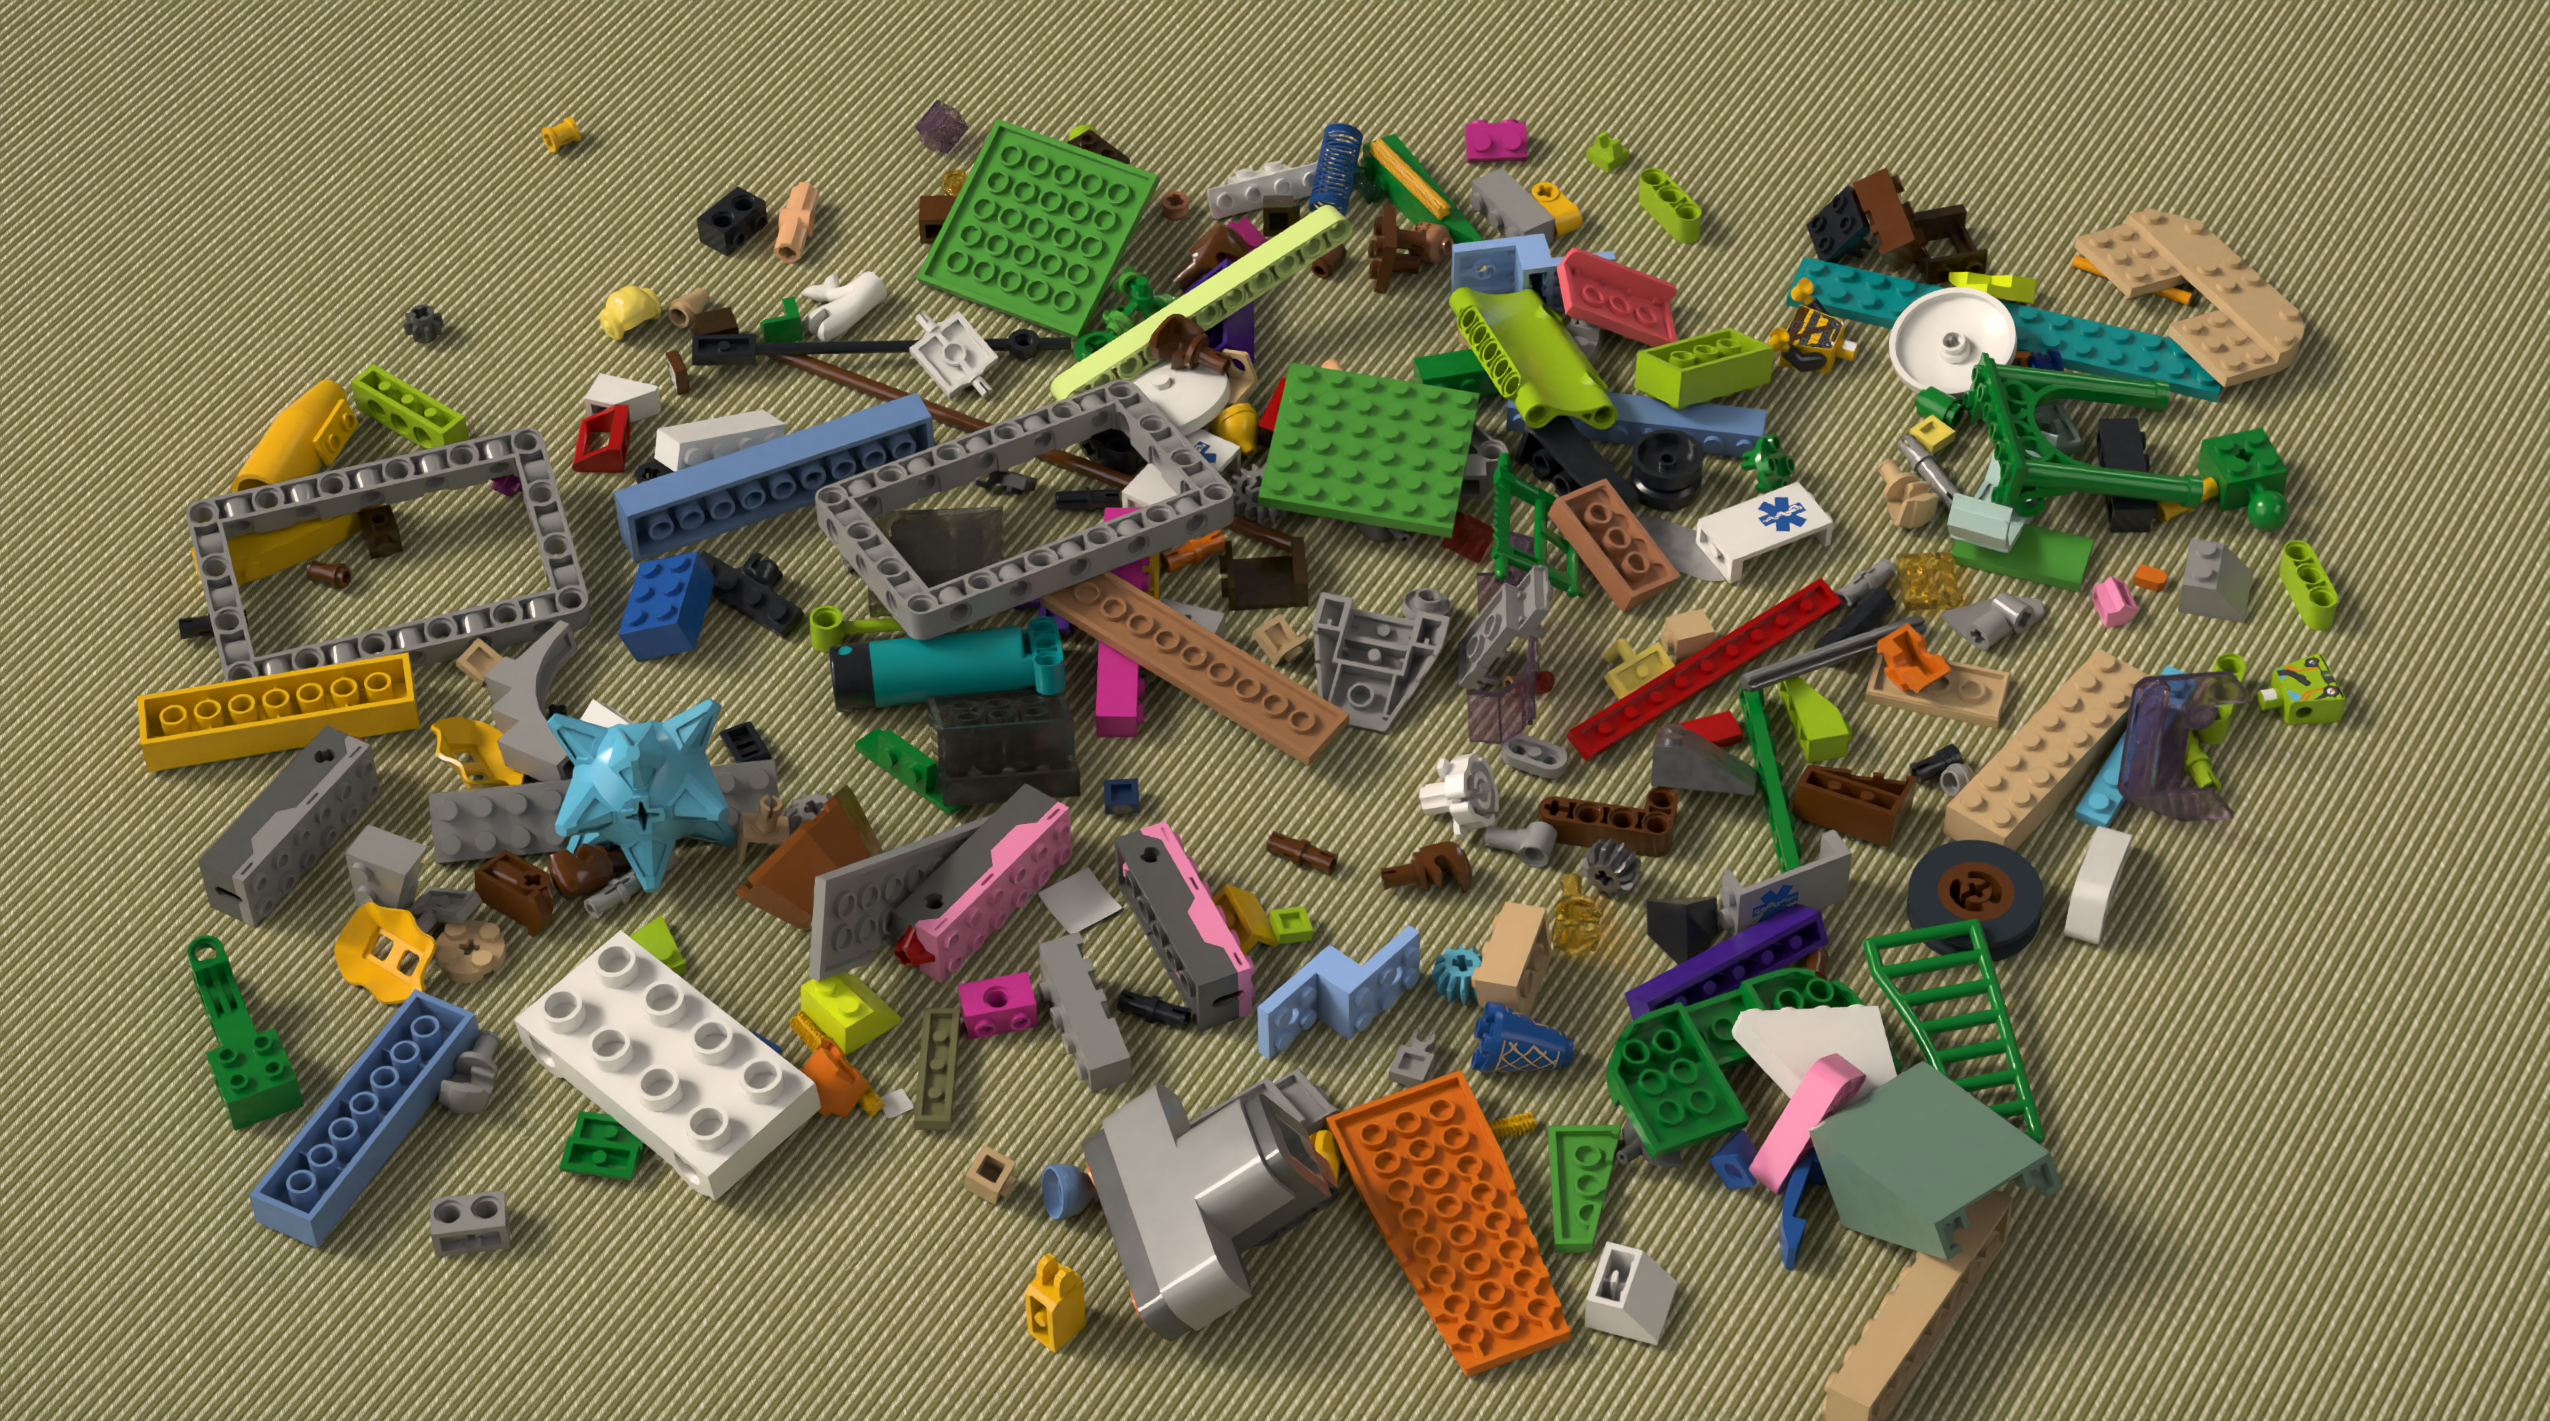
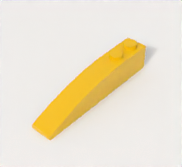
M383 503L359 508L360 511L358 512L383 506ZM358 512L321 520V517L297 522L292 527L261 534L253 532L230 537L227 544L237 586L299 564L361 530ZM191 547L195 569L201 580L194 548Z

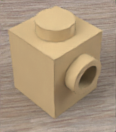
M1703 609L1676 614L1665 618V630L1661 633V643L1665 652H1670L1675 663H1681L1714 643L1715 631Z
M983 1145L965 1176L964 1188L996 1205L1001 1196L1008 1198L1017 1182V1178L1013 1177L1016 1162Z

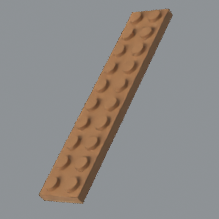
M1110 571L1040 597L1041 606L1307 766L1321 754L1349 723V714Z

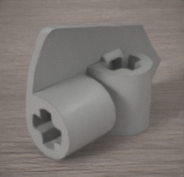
M2002 592L1995 598L1942 612L1943 620L1957 634L1980 650H1987L2011 631L2016 633L2024 632L2045 616L2041 599L2012 596L2007 592Z

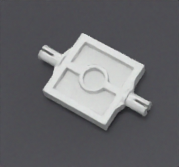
M925 310L921 312V315L918 314L915 320L918 321L926 332L921 340L909 348L910 354L950 399L964 387L970 385L975 387L982 398L987 397V393L990 395L993 388L988 385L982 376L985 371L999 361V357L964 316L958 311L949 319L936 324Z

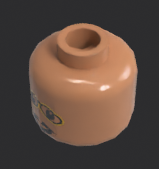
M1419 222L1414 228L1409 230L1426 232V244L1423 252L1407 249L1411 255H1420V262L1433 265L1440 264L1452 253L1453 240L1445 226L1429 222Z

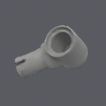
M1542 821L1532 822L1528 825L1527 829L1519 828L1518 830L1489 825L1485 834V847L1513 851L1515 855H1519L1520 860L1524 864L1534 868H1541L1548 864L1557 838V832L1553 826Z

